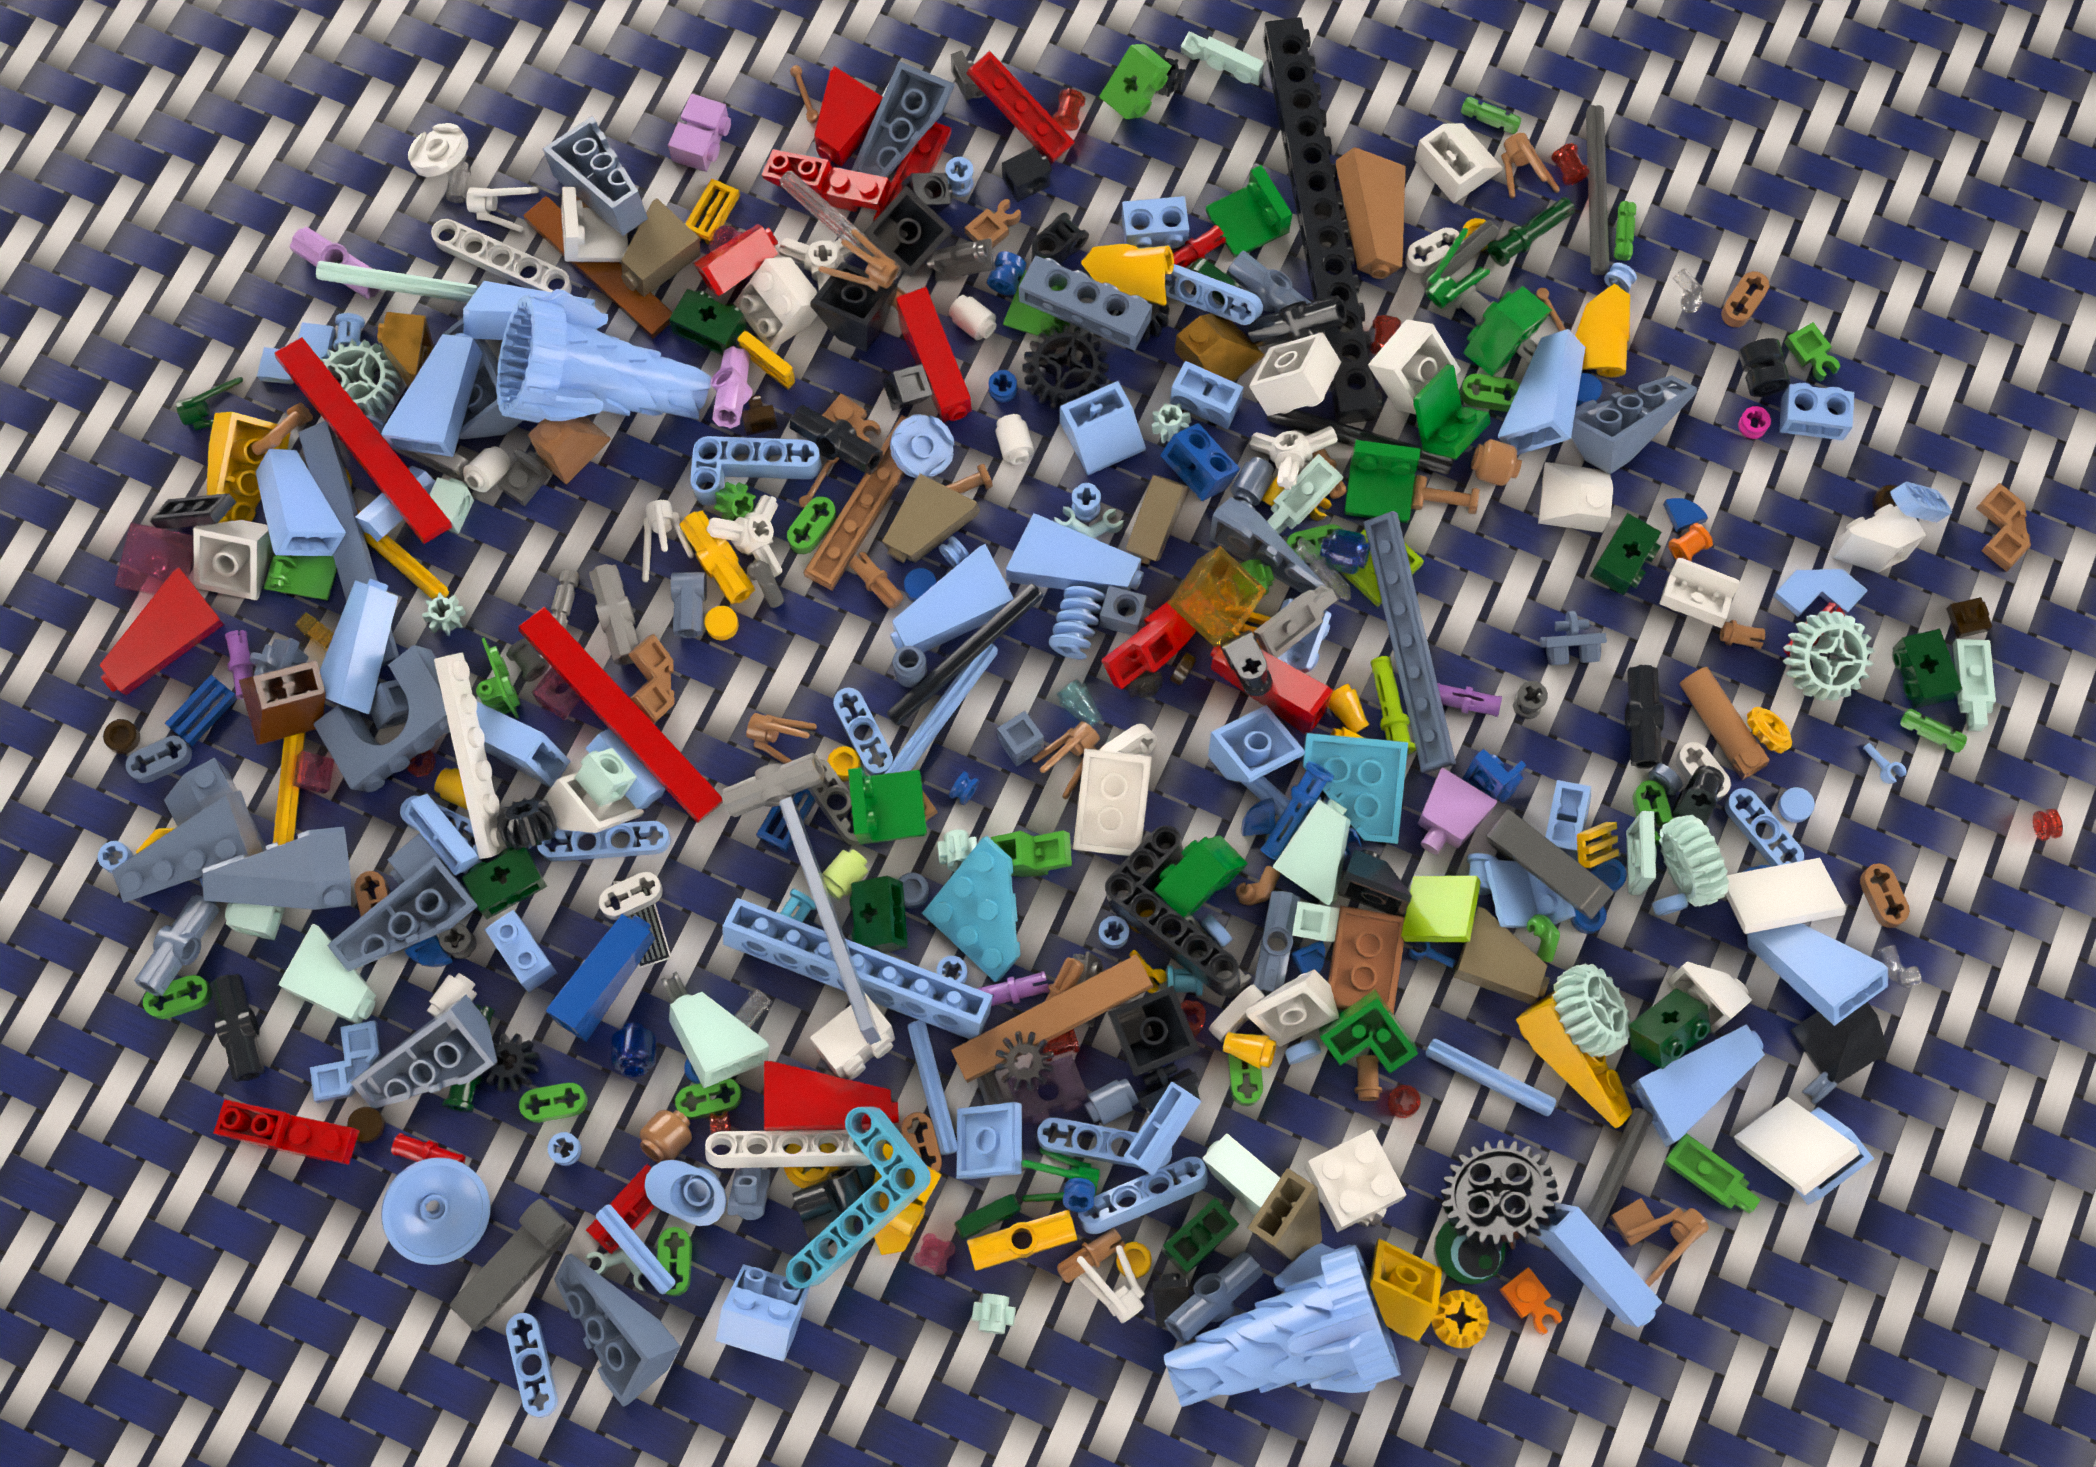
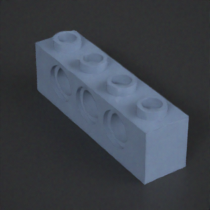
M1035 255L1019 285V302L1134 351L1151 321L1152 305L1144 298L1125 294L1110 283H1100L1090 279L1082 271H1071L1064 268L1051 258L1043 259ZM1059 285L1064 287V289L1055 291L1051 287ZM1083 298H1090L1093 300V302L1083 303L1080 300ZM1113 310L1121 311L1123 314L1119 316H1113L1109 314V312Z

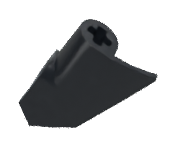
M873 1164L844 1166L831 1172L827 1176V1180L792 1193L810 1242L873 1186L876 1168ZM859 1216L855 1217L853 1226L861 1220ZM833 1239L829 1241L828 1247L835 1242Z

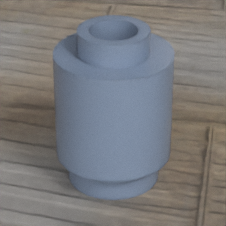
M1252 457L1250 461L1245 462L1230 489L1234 495L1233 498L1237 501L1244 500L1254 506L1259 505L1273 480V466L1259 457Z
M904 646L894 654L892 660L896 680L901 685L913 688L927 676L926 658L919 648Z
M1125 1078L1119 1082L1116 1079L1087 1095L1089 1102L1084 1104L1093 1123L1100 1121L1104 1126L1132 1111V1106L1139 1102L1133 1088Z

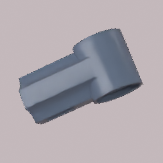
M672 572L671 598L674 602L673 633L675 636L683 638H696L703 635V602L707 600L706 573Z

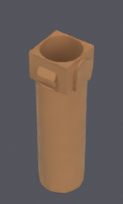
M1708 667L1695 671L1680 682L1679 685L1729 761L1732 762V768L1737 772L1741 780L1768 765L1770 760L1765 754V750L1756 741Z

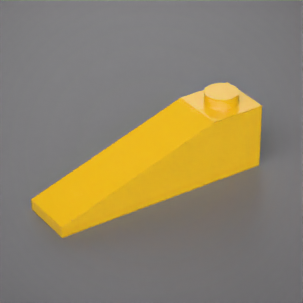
M235 412L215 413L209 441L206 495L226 493L230 494L236 501L218 523L237 520L251 522L256 514L255 509L261 500L255 472L267 452L256 455L252 450V445L263 439L278 424ZM291 432L281 440L278 446L272 449L288 450Z
M1554 991L1528 1007L1516 1019L1520 1032L1542 1059L1614 1128H1618L1632 1114V1108L1618 1073L1612 1069L1609 1070L1605 1055L1602 1057H1591L1587 1052L1582 1053L1578 1044L1574 1045L1572 1043L1571 1036L1565 1034V1027L1563 1023L1559 1022V1013L1554 1008L1557 1006L1553 999V994L1556 993Z

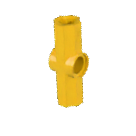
M703 510L692 512L684 518L679 527L696 551L695 555L707 575L715 579L731 605L745 601L755 591V588L739 565V560L726 539L710 536L707 532L709 519Z
M1066 1210L1026 1223H1016L1010 1228L967 1240L975 1271L1017 1258H1028L1034 1253L1076 1241L1077 1235L1070 1212ZM1018 1232H1027L1032 1237V1243L1026 1249H1018L1012 1243L1013 1236Z

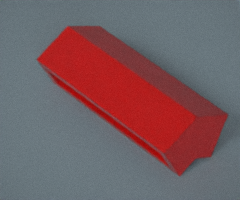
M648 1164L642 1168L609 1204L632 1230L655 1208L647 1197L644 1186L646 1175L651 1170ZM597 1219L586 1229L610 1254L619 1247L618 1243Z

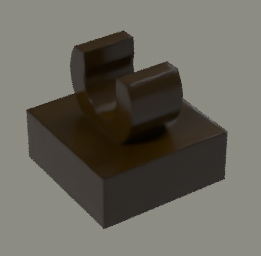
M760 395L751 396L748 400L750 410L742 411L746 435L749 436L778 429L773 404L763 406Z
M1982 597L1953 603L1946 608L1957 639L1988 632L1993 627L1989 618L1988 608L1985 601L1983 602Z

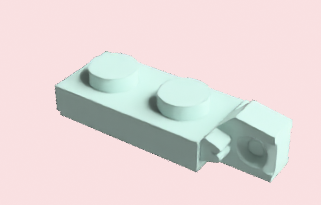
M1189 31L1181 44V53L1192 60L1198 58L1201 61L1204 60L1215 70H1226L1234 74L1243 83L1251 82L1259 86L1263 78L1264 63L1262 60L1210 36L1207 40Z
M1318 454L1298 474L1296 485L1292 486L1291 490L1284 489L1273 500L1275 504L1270 510L1274 514L1267 522L1278 534L1284 531L1287 526L1292 530L1308 516L1344 477Z
M1956 639L1953 642L1954 665L1963 689L1957 695L1958 705H1960L1961 713H1967L1968 731H1982L1988 725L1987 713L1993 711V704L1996 702L1990 641Z

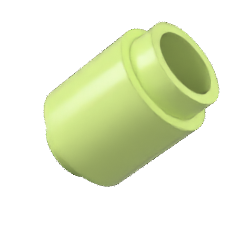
M852 849L850 852L842 850L822 873L828 893L839 901L844 895L848 896L852 892L851 883L861 881L868 873V869L865 867L867 860L856 850Z

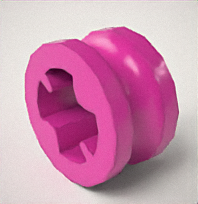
M1752 406L1742 414L1738 427L1745 437L1758 439L1769 428L1771 418L1764 408ZM1753 417L1759 420L1756 428L1750 425Z

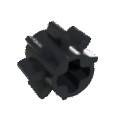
M1162 56L1172 67L1167 73V82L1155 94L1159 93L1169 97L1174 90L1181 91L1185 69H1179L1178 59L1173 60Z

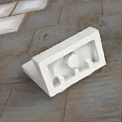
M562 187L561 215L565 262H621L628 248L627 234L622 236L591 208H583L582 200H576L575 187Z

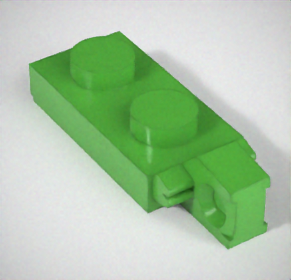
M1685 1134L1678 1140L1663 1162L1721 1205L1724 1204L1730 1209L1735 1204L1750 1214L1761 1201L1759 1197L1746 1189L1749 1182L1743 1178V1173L1688 1134Z

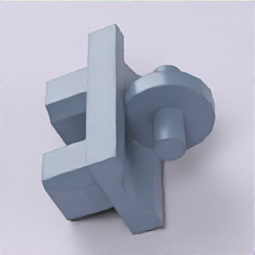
M1567 611L1565 621L1555 622V631H1566L1567 635L1540 637V647H1546L1549 665L1569 664L1568 646L1579 645L1580 663L1600 662L1601 643H1607L1606 633L1578 634L1579 630L1589 629V620H1578L1575 611Z
M293 638L288 640L274 639L272 646L265 645L262 654L251 653L249 661L257 665L254 672L255 676L306 663L309 656L298 648L300 642Z
M762 1167L735 1169L727 1205L728 1215L738 1214L746 1220H755L764 1215L771 1181L770 1170H762Z

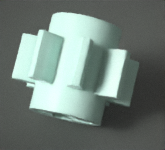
M1164 403L1159 412L1153 411L1154 423L1152 424L1153 434L1161 433L1162 443L1170 441L1174 434L1189 428L1188 424L1191 422L1190 412L1182 414L1180 403L1177 405H1167Z
M440 592L438 597L432 601L426 600L428 612L423 613L422 617L425 622H431L429 628L433 633L440 629L445 631L447 636H450V631L456 627H463L460 623V616H464L466 611L463 606H457L459 601L455 595L448 599L443 597Z
M957 829L947 832L944 835V841L937 842L940 864L947 863L949 870L956 871L976 847L977 838H969V834L965 830Z
M983 1294L982 1303L974 1302L972 1321H979L978 1331L1005 1334L1006 1325L1014 1326L1016 1307L1008 1306L1009 1297Z

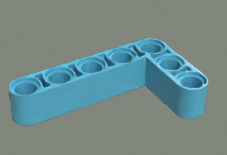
M857 1107L852 1109L846 1116L845 1127L848 1134L882 1177L790 1260L786 1267V1278L793 1287L801 1289L823 1283L924 1192L930 1184L931 1176L928 1167L886 1114L877 1107ZM865 1114L871 1119V1127L868 1132L863 1130L861 1126V1120ZM886 1141L890 1142L893 1147V1155L889 1160L883 1154V1146ZM908 1169H911L915 1174V1183L912 1187H909L905 1182L904 1176ZM882 1192L889 1198V1206L886 1211L879 1204V1197ZM856 1216H859L863 1221V1230L860 1234L855 1231L853 1226ZM831 1239L836 1242L838 1248L835 1257L828 1251V1243ZM805 1262L812 1269V1275L809 1280L803 1275L802 1269Z

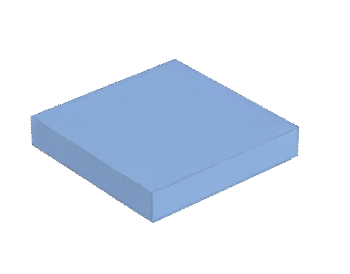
M1010 1102L957 1109V1179L969 1180L1022 1174L1021 1103Z

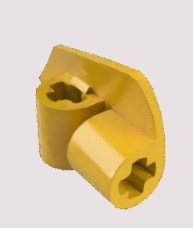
M1130 244L1096 246L1082 260L1081 264L1093 280L1100 283H1110L1118 288L1119 291L1130 296L1137 295L1146 301L1163 306L1167 304L1165 275L1172 274L1174 268L1173 253L1169 246L1137 248Z
M1615 283L1587 303L1575 334V337L1586 347L1582 370L1596 369L1598 375L1611 378L1620 377L1626 373L1627 342L1630 339V294Z
M885 1143L883 1154L888 1160L893 1155V1147ZM927 1166L930 1171L931 1180L926 1190L874 1236L881 1255L905 1251L924 1216V1206L942 1174ZM877 1169L873 1185L882 1177ZM908 1169L904 1176L905 1182L909 1187H912L915 1183V1174L911 1169ZM882 1192L879 1197V1204L886 1211L889 1206V1198Z

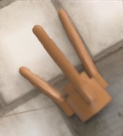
M1516 133L1505 140L1504 148L1506 152L1501 155V158L1505 165L1510 198H1515L1512 163H1515L1516 166H1524L1530 162L1542 182L1547 181L1555 193L1560 191L1559 186L1536 154L1533 145H1531L1525 133Z
M852 229L851 234L875 256H870L845 239L841 241V244L868 262L865 273L869 275V279L823 266L818 268L821 273L867 285L878 291L880 286L887 289L894 281L899 267L895 265V261L885 256L856 229Z
M754 713L749 721L746 736L755 740L754 748L763 750L783 764H786L792 760L768 745V742L774 743L778 738L779 732L796 737L809 738L810 734L808 732L795 728L816 730L817 725L804 721L778 718L769 714L764 716Z
M1081 721L1074 729L1070 728L1063 736L1033 756L1032 761L1038 762L1065 744L1040 768V772L1045 773L1069 751L1076 756H1080L1082 753L1084 754L1085 748L1097 750L1094 745L1100 740V737L1089 724ZM1083 758L1062 795L1063 799L1069 798L1082 775Z
M1677 1207L1668 1215L1626 1232V1237L1631 1238L1673 1222L1670 1231L1679 1244L1647 1278L1645 1283L1648 1287L1693 1242L1708 1231L1707 1221L1697 1210L1689 1208L1683 1213Z

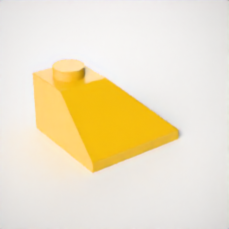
M1378 1238L1375 1244L1370 1287L1384 1323L1397 1334L1419 1341L1438 1312L1442 1269Z

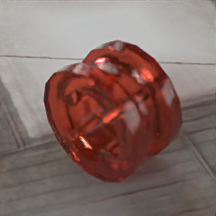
M430 749L421 753L423 757L427 755L422 760L423 765L418 767L413 762L416 760V756L410 760V764L406 768L411 774L425 776L431 773L435 767L436 758Z
M2047 809L2045 813L2043 811H2036L2033 814V828L2041 841L2048 840L2050 836L2055 839L2062 836L2063 824L2056 809Z
M1410 1085L1397 1086L1388 1098L1389 1110L1398 1118L1406 1119L1413 1116L1421 1105L1419 1092ZM1400 1093H1405L1407 1099L1413 1100V1104L1408 1106L1409 1110H1403L1400 1104L1396 1105L1395 1099H1399Z
M723 1111L721 1116L710 1113L711 1135L716 1132L731 1131L728 1111Z

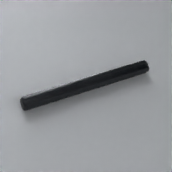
M1297 409L1286 414L1278 413L1267 416V420L1310 434L1331 426L1337 435V442L1353 447L1356 440L1419 448L1421 450L1418 466L1446 475L1450 473L1454 462L1453 458L1423 452V447Z
M1034 584L1027 586L887 711V715L892 722L898 726L907 720L1043 598L1041 590Z

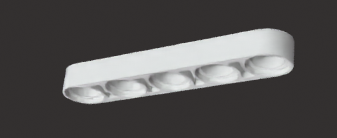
M441 219L432 227V238L436 246L444 252L524 288L552 292L553 290L548 288L549 282L560 278L565 281L564 286L560 290L571 293L572 285L569 276L564 270L450 219ZM445 229L455 231L454 237L449 241H441L439 239L440 233ZM474 241L482 243L483 246L479 252L472 254L466 251L469 243ZM499 254L510 256L509 262L503 266L495 265L493 260ZM527 266L537 268V273L531 278H523L520 274L523 268Z
M847 1130L724 1131L710 1135L705 1144L706 1160L710 1165L717 1168L865 1166L872 1164L864 1153L854 1149L856 1143ZM793 1143L801 1146L802 1150L796 1154H789L783 1148ZM824 1143H832L838 1149L833 1153H823L818 1148ZM722 1144L730 1147L731 1151L725 1155H717L713 1153L712 1149ZM761 1144L767 1150L762 1154L756 1155L750 1153L747 1149L751 1145Z

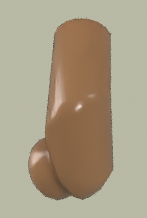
M1266 866L1259 882L1247 885L1245 882L1239 884L1236 888V896L1239 902L1251 906L1269 900L1281 873L1271 866Z

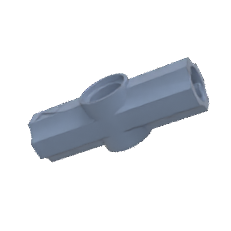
M1244 250L1236 257L1227 270L1226 274L1259 297L1264 311L1279 312L1281 308L1299 301H1306V304L1311 303L1292 288L1291 280L1284 273L1275 269L1268 270Z
M1272 891L1253 983L1265 996L1284 985L1290 951L1293 945L1292 933L1297 903L1301 899V897L1290 892ZM1271 938H1279L1284 942L1285 949L1274 951L1268 946L1267 941Z
M200 895L192 896L172 926L166 925L156 934L153 942L154 952L135 978L136 984L150 994L158 997L159 995L162 996L183 965H190L197 959L201 950L200 939L219 913L218 907L210 901H204Z
M1243 1251L1218 1274L1209 1273L1200 1277L1193 1287L1195 1294L1164 1321L1167 1329L1174 1335L1176 1340L1185 1345L1209 1322H1220L1230 1317L1235 1309L1233 1301L1263 1275L1260 1265L1251 1255Z

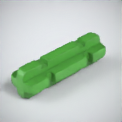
M1472 97L1465 99L1461 108L1462 114L1471 118L1475 115L1477 116L1476 120L1496 128L1502 126L1504 131L1511 134H1516L1522 120L1521 117L1512 113L1506 115L1505 110L1485 102L1481 105L1478 103L1479 100Z
M1622 201L1618 207L1617 217L1619 219L1617 221L1616 247L1614 251L1616 260L1628 261L1633 255L1634 215H1636L1637 207L1634 202Z
M1908 709L1904 713L1900 722L1902 727L1911 731L1916 729L1917 734L1939 745L1944 743L1947 749L1955 753H1959L1964 748L1967 742L1966 735L1956 730L1953 733L1950 727L1927 716L1924 719L1921 717V713L1913 709Z

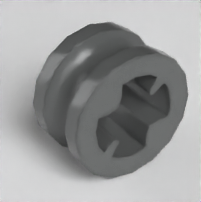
M677 971L673 973L672 978L666 979L664 977L661 979L672 1003L679 997L688 995Z

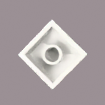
M1545 462L1538 524L1603 533L1611 517L1613 496L1611 475L1599 469Z
M237 520L194 527V586L198 589L257 600L273 556L268 526L245 520Z
M578 772L558 778L543 799L547 800L549 806L552 807L557 821L556 825L560 830L597 833L641 817L644 813L642 809H637L625 795L620 800L599 807L574 778Z
M1686 962L1667 980L1673 989L1678 988L1708 1006L1710 1026L1713 1033L1752 1001L1748 996L1749 992L1746 986L1740 980L1733 979L1727 973L1691 962Z
M1315 969L1301 974L1296 979L1282 985L1245 1010L1246 1016L1266 1035H1269L1270 1039L1277 1041L1279 1047L1339 1018L1331 985Z

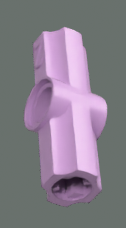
M308 227L298 229L292 237L291 251L316 267L318 261L334 263L337 260H342L340 264L372 269L350 255L343 245L328 241ZM344 284L367 300L375 297L381 290Z
M732 346L724 350L721 368L710 381L711 386L717 392L712 419L719 427L724 426L731 429L740 425L743 405L751 398L753 393L752 388L747 384L750 355L744 348L739 349Z

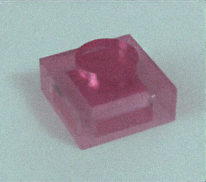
M301 751L297 755L292 786L323 794L327 793L330 790L334 759Z

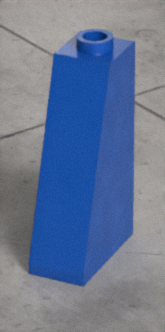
M621 914L546 1009V1012L559 1026L583 1041H588L654 942L655 937L649 930L651 925L636 915L630 919Z

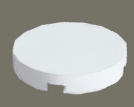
M451 123L435 125L432 127L434 131L429 134L423 132L414 140L408 152V159L418 175L425 177L441 175L451 170L462 160L468 149V138L458 125Z

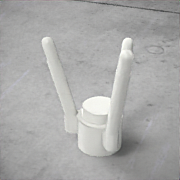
M470 187L466 198L467 209L469 212L477 213V220L490 221L503 227L523 232L524 228L489 213L497 209V196L538 193L539 188L490 189Z
M655 500L646 505L647 517L643 519L645 532L642 581L644 583L649 580L652 530L659 534L661 550L666 552L668 550L666 532H669L672 526H674L690 559L694 557L690 543L679 527V513L672 512L671 502L667 500Z
M1121 1245L1116 1246V1251L1131 1287L1129 1290L1123 1285L1113 1292L1082 1256H1079L1077 1262L1096 1285L1084 1274L1077 1278L1107 1306L1113 1316H1117L1121 1323L1126 1322L1144 1308L1140 1298L1145 1293L1137 1284Z

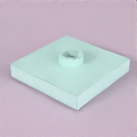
M1642 811L1626 830L1629 895H1642L1656 879L1655 862L1657 850L1655 845L1654 811Z

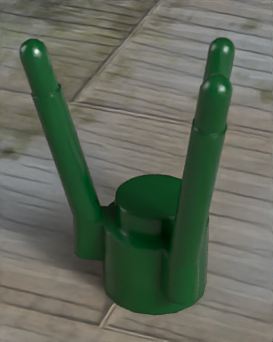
M234 378L202 394L177 401L176 409L181 422L185 426L193 424L195 430L212 427L213 420H205V416L210 415L206 399L242 383L243 378Z

